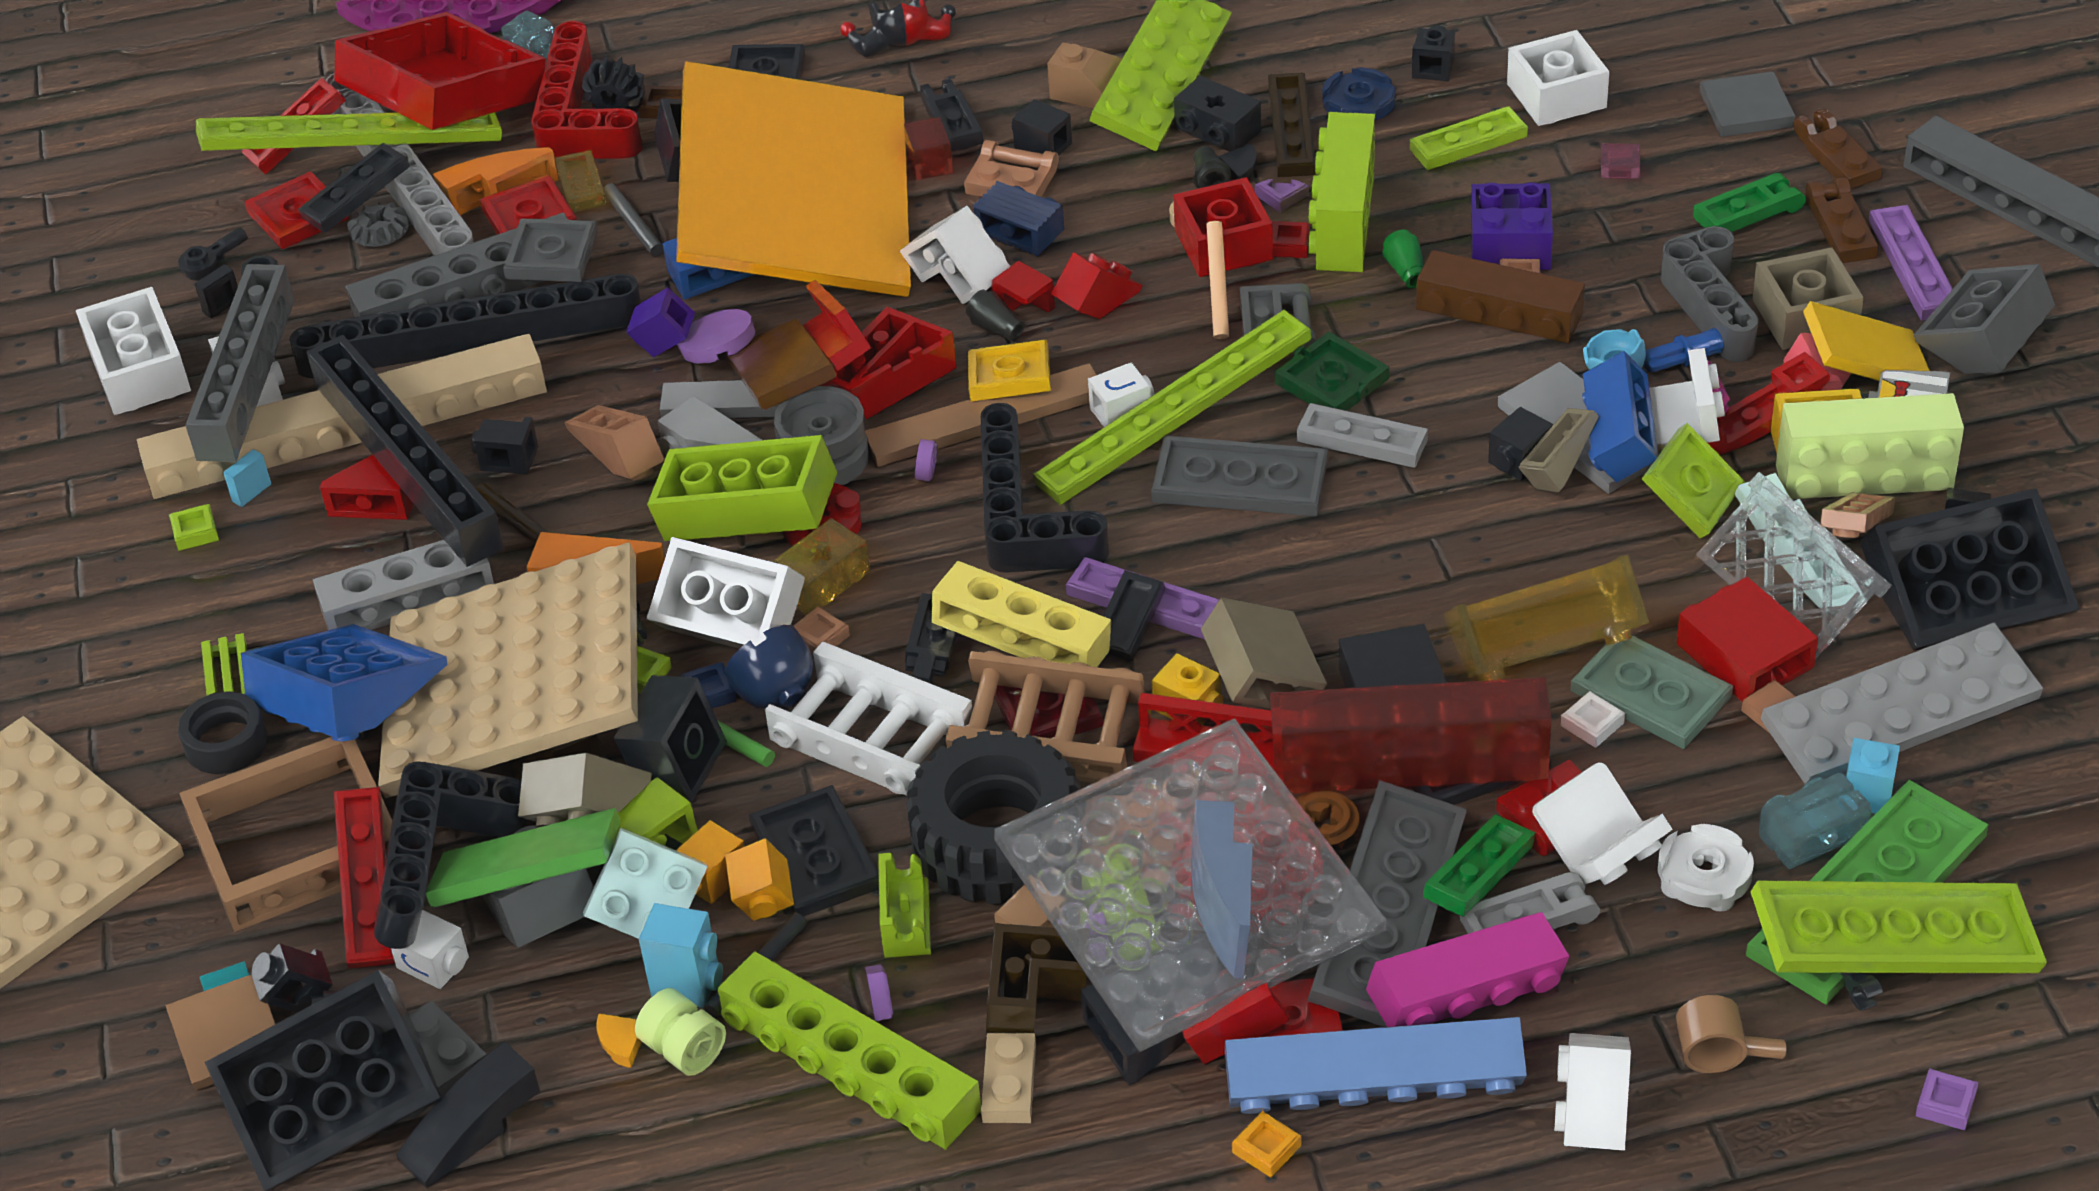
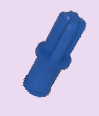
M1716 328L1688 337L1683 335L1676 336L1674 342L1646 350L1644 367L1647 371L1656 372L1679 364H1683L1684 367L1690 366L1688 350L1705 348L1706 356L1721 353L1724 348L1722 336Z

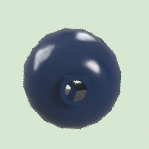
M783 624L764 631L763 633L767 639L757 646H754L751 640L748 641L731 657L725 667L724 673L728 677L726 680L732 689L747 704L755 708L766 709L769 704L776 707L783 706L784 708H789L804 697V689L810 682L814 667L812 653L793 625Z

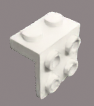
M1705 348L1688 350L1692 381L1649 388L1657 450H1663L1677 429L1686 423L1706 442L1720 441L1717 417L1725 416L1721 391H1712V389L1720 388L1716 363H1707Z
M1596 763L1533 806L1535 818L1570 872H1576L1584 884L1600 879L1606 885L1628 871L1624 865L1625 862L1634 856L1639 861L1650 856L1662 847L1658 839L1673 830L1663 814L1642 821L1608 767L1603 763Z

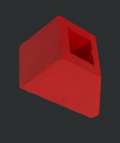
M1073 252L1051 294L1078 312L1101 319L1138 294L1143 285L1130 278L1133 273L1132 270L1112 260L1110 262L1092 252L1088 258Z

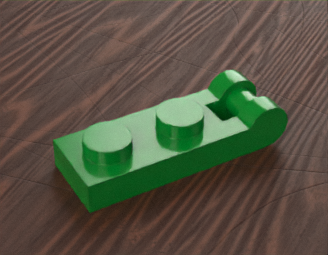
M1774 173L1695 204L1693 218L1704 228L1716 226L1733 232L1786 210L1789 213H1795L1805 204L1806 196L1798 188H1791L1790 181L1784 175Z

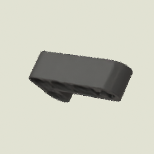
M1713 226L1666 241L1663 246L1660 278L1662 284L1701 332L1716 328L1720 332L1724 348L1719 354L1724 359L1732 362H1743L1752 358L1755 352L1758 317L1725 278L1731 272L1734 245L1732 232L1723 227Z

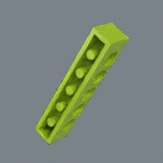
M756 951L718 987L722 1008L721 1013L731 1027L739 1031L744 1029L759 1038L769 1050L773 1052L781 1051L796 1060L798 1065L810 1074L817 1073L828 1079L843 1094L858 1097L871 1105L873 1110L883 1118L895 1119L908 1127L922 1141L928 1142L930 1140L946 1150L981 1112L979 1083L977 1080Z

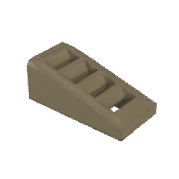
M1567 408L1522 461L1519 469L1534 488L1558 493L1562 490L1599 417L1594 410Z

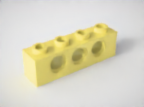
M957 561L932 591V623L1021 658L1035 656L1044 658L1047 661L1067 664L1081 662L1091 667H1098L1109 652L1111 619L963 562Z

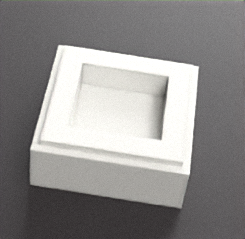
M1589 691L1561 715V726L1596 748L1624 724L1625 713Z

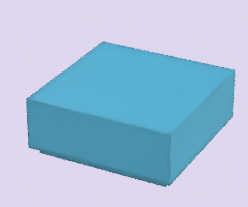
M254 449L223 472L231 500L240 507L246 505L271 485L264 456Z

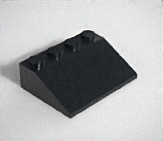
M2037 488L1876 525L1860 541L1872 580L1913 650L1933 646L1991 623H1995L1999 630L2077 612L2080 609Z
M379 970L205 1062L264 1191H271L442 1099L413 1022L392 979Z

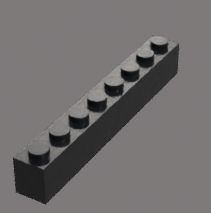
M341 335L308 350L307 354L317 389L466 567L503 550V540L494 509L346 337Z

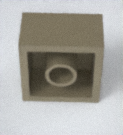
M1833 247L1756 263L1752 300L1782 350L1790 349L1800 333H1811L1803 310L1810 301L1858 315L1862 313L1864 297Z

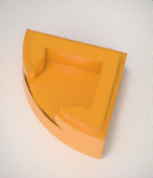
M598 1014L596 1028L603 1049L611 1056L615 1063L632 1068L642 1042L635 1034L636 1019Z

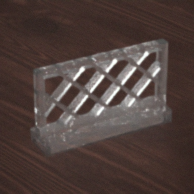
M1758 472L1748 483V486L1753 491L1696 555L1729 585L1745 578V569L1765 567L1764 586L1760 587L1773 599L1774 594L1793 592V612L1789 613L1802 624L1804 619L1822 617V631L1817 635L1816 659L1874 594L1881 598L1892 585L1826 528L1820 527L1821 524ZM1757 506L1761 507L1765 511V529L1746 531V519ZM1775 520L1781 525L1780 527H1775ZM1792 534L1794 536V553L1774 556V537ZM1765 538V557L1746 560V540ZM1736 542V561L1719 564L1713 558L1725 543ZM1803 545H1805L1810 551L1803 552ZM1821 559L1823 561V579L1803 581V561ZM1794 563L1793 583L1774 585V565ZM1832 570H1834L1839 575V577H1832ZM1728 571H1736V578ZM1850 584L1857 590L1845 605L1832 607V587ZM1823 588L1822 608L1803 610V590Z

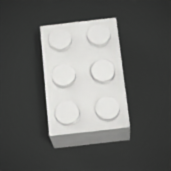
M152 287L76 310L88 349L114 415L133 411L139 407L164 399H171L191 391L180 353Z
M672 537L646 619L669 631L738 649L750 640L754 646H757L767 639L763 633L764 631L783 624L791 625L805 577L785 565Z

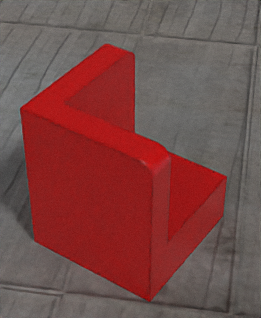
M1017 261L992 279V291L1012 311L1022 304L1027 305L1029 303L1048 313L1055 308L1054 296L1051 294L1054 289L1053 280L1021 261Z

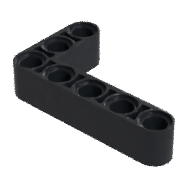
M994 403L985 407L981 412L980 418L984 530L989 566L995 571L1010 573L1078 568L1084 557L1104 563L1109 556L1107 520L1101 513L1085 510L1023 515L1017 411L1012 405L1007 403Z
M421 761L409 763L404 767L394 808L374 926V936L379 943L392 949H403L412 945L416 939L424 905L436 826L496 837L514 834L516 831L524 828L527 821L525 818L518 817L522 780Z

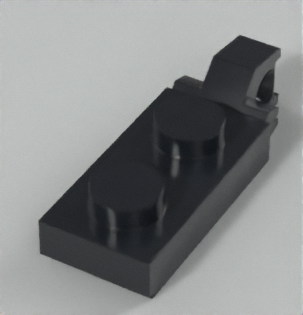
M922 593L906 648L905 671L913 672L912 677L933 685L934 675L944 676L949 668L958 633L932 623V594Z

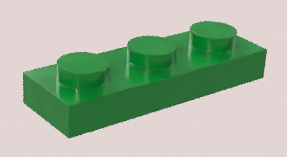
M1495 814L1425 883L1423 898L1464 917L1533 847L1535 832Z

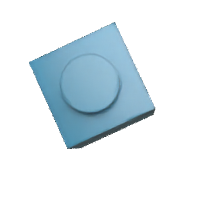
M1853 738L1842 808L1876 814L1889 801L1892 796L1900 745Z

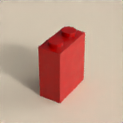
M1745 577L1732 585L1722 587L1716 594L1697 604L1689 605L1683 612L1679 613L1676 644L1711 675L1733 685L1732 694L1742 703L1745 698L1774 680L1783 686L1814 668L1818 636L1749 577Z

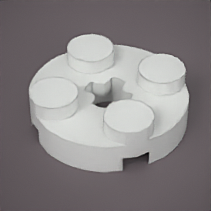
M1710 824L1691 826V832L1683 833L1677 836L1678 831L1669 835L1659 851L1658 874L1661 879L1662 892L1670 898L1678 899L1686 904L1697 907L1711 908L1720 912L1732 908L1735 900L1746 893L1752 881L1754 859L1751 851L1748 854L1742 847L1743 840L1736 833L1726 828ZM1704 861L1712 863V870H1702L1695 865L1701 866Z

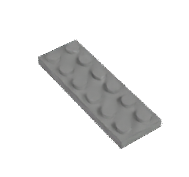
M1991 623L1764 708L1761 721L1806 787L1847 772L1853 738L1900 745L1899 752L2035 701L2040 698L2043 687L1996 624Z

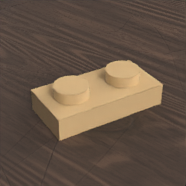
M987 1033L981 1106L982 1123H1031L1036 1055L1035 1033Z

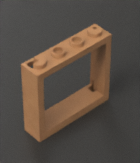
M332 737L179 793L189 823L234 932L341 892L338 846L232 885L207 823L350 769L360 789L377 787L355 739L350 741H334ZM381 797L385 849L387 851L392 819ZM249 904L248 908L237 912V907Z

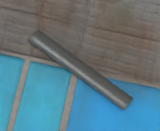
M613 183L607 184L603 189V194L648 252L653 257L661 255L664 251L662 243L618 187Z

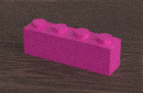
M1539 912L1377 961L1374 964L1366 991L1387 1027L1432 1024L1433 1022L1450 1017L1454 1019L1463 1018L1471 1014L1475 1009L1491 1004L1496 1006L1505 1005L1517 996L1533 991L1537 993L1549 991L1560 982L1569 959V954L1544 914Z

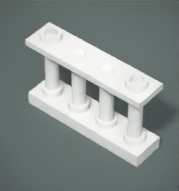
M823 641L813 652L817 682L792 712L771 704L765 709L770 740L775 741L781 747L792 748L887 787L896 794H904L906 796L910 782L915 778V772L943 735H947L949 725L961 727L969 725L973 710L972 700ZM832 690H838L853 696L829 727L808 720ZM869 705H875L890 711L866 742L845 735ZM906 720H913L928 726L903 758L882 750Z

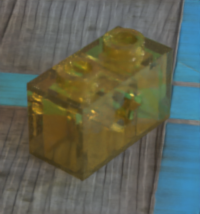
M832 518L772 561L773 563L788 566L805 577L796 608L806 615L818 606L822 608L831 603L836 596L852 584L860 581L870 572L867 541Z

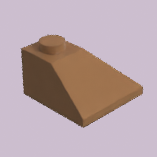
M1062 42L1047 63L1050 99L1094 109L1123 58L1077 44Z

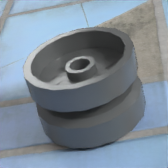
M817 386L782 402L775 411L774 427L776 439L815 435L823 436L838 472L834 483L840 485L849 483L859 476L868 464L869 447L865 433L864 409L859 399L847 390L832 386Z

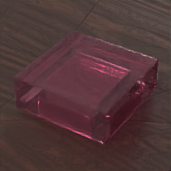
M1601 143V178H1639L1640 144Z

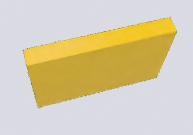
M1812 301L1803 310L1824 366L1880 381L1881 372L1885 370L1930 371L1911 329Z

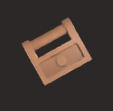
M985 140L979 158L964 181L965 194L983 197V194H986L988 189L991 190L992 185L995 186L996 181L1010 186H1020L1026 192L1042 197L1056 173L1059 162L1058 153L1045 151L1043 154L999 146L997 141ZM996 161L1038 168V170H1034L1027 167H1018L1002 163H996Z

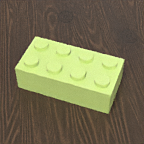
M1954 393L1783 403L1776 459L1779 480L1790 499L1847 496L1852 492L1874 495L1943 491L1948 488H1954L1964 432L1963 422Z

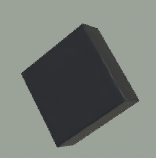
M225 264L194 284L202 312L209 318L215 317L231 306L238 288L233 269Z

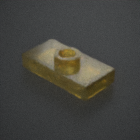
M591 150L555 158L556 169L565 199L573 212L607 205Z

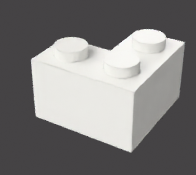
M968 206L931 226L900 250L921 282L941 273L962 304L968 302L979 290L990 288L992 286V279L1010 267L1002 250L993 243L984 230L981 220L972 213Z
M1569 1033V1046L1559 1045L1557 1081L1567 1083L1566 1102L1556 1101L1554 1131L1564 1132V1146L1625 1150L1631 1058L1629 1037Z

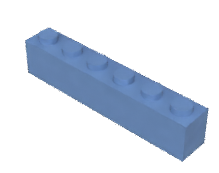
M1520 1017L1225 1040L1230 1108L1241 1107V1113L1244 1114L1270 1111L1271 1104L1290 1103V1109L1308 1110L1319 1107V1101L1339 1099L1340 1106H1358L1367 1104L1368 1097L1388 1095L1389 1102H1408L1416 1100L1417 1093L1437 1092V1098L1442 1099L1458 1098L1467 1095L1466 1089L1486 1088V1094L1489 1095L1508 1094L1515 1092V1085H1522L1527 1076Z

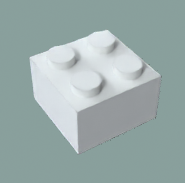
M1577 30L1513 46L1508 49L1507 85L1538 126L1607 108L1609 70Z

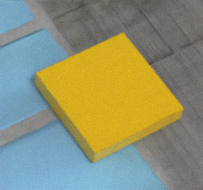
M1047 340L968 351V381L971 402L1051 391Z

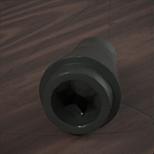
M1203 146L1195 151L1193 156L1195 162L1194 184L1198 189L1230 181L1231 171L1229 167L1216 155L1211 147Z
M979 290L967 304L966 315L970 318L971 324L1001 335L1011 342L1017 340L1024 331L1025 322L1018 318L994 291Z

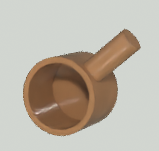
M1719 995L1700 996L1685 1003L1676 1014L1684 1062L1694 1071L1701 1073L1724 1072L1739 1065L1746 1056L1783 1059L1785 1057V1040L1744 1035L1739 1007L1733 1000Z

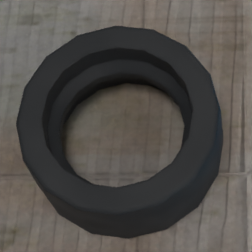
M231 691L212 693L190 705L179 720L178 735L185 755L190 764L201 772L224 774L247 767L261 755L267 743V730L261 711L256 702L245 694ZM229 722L246 724L245 729L241 733L225 742L206 743L199 741L205 732L219 724Z

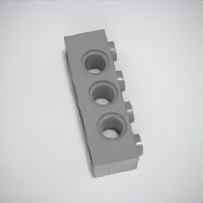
M445 540L312 579L328 630L351 624L370 630L390 625L391 616L398 615L407 609H417L439 602L446 597L459 596L478 590L484 585L494 584L488 558L466 567Z

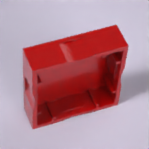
M449 12L408 21L391 28L373 30L335 40V82L431 130L536 101L545 69L544 57L515 43L493 36L481 27Z

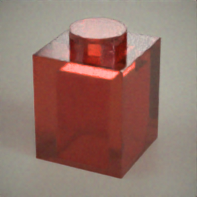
M937 117L904 124L906 152L916 180L953 173L951 145L941 118Z

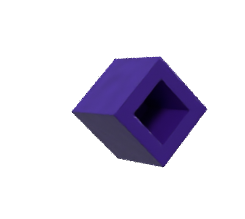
M667 287L634 308L626 333L654 358L687 338L695 312Z

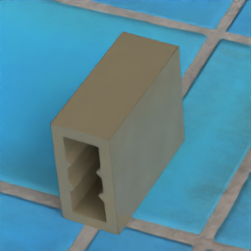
M1221 597L1201 627L1202 634L1232 702L1306 715L1327 685L1293 611Z

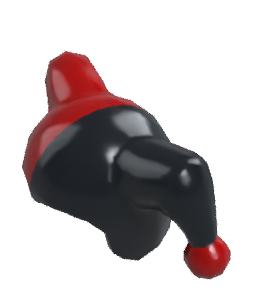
M914 0L908 5L900 3L891 10L878 9L876 3L870 1L868 3L873 24L872 29L865 36H862L856 32L855 25L847 21L841 25L840 32L843 36L848 37L850 43L859 54L864 57H871L888 46L906 47L920 40L939 41L949 37L951 20L955 17L956 10L954 6L946 4L941 8L942 17L940 20H937L928 14L924 0Z

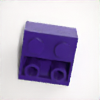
M1550 183L1471 184V258L1499 265L1500 259H1540V270H1551L1553 227Z

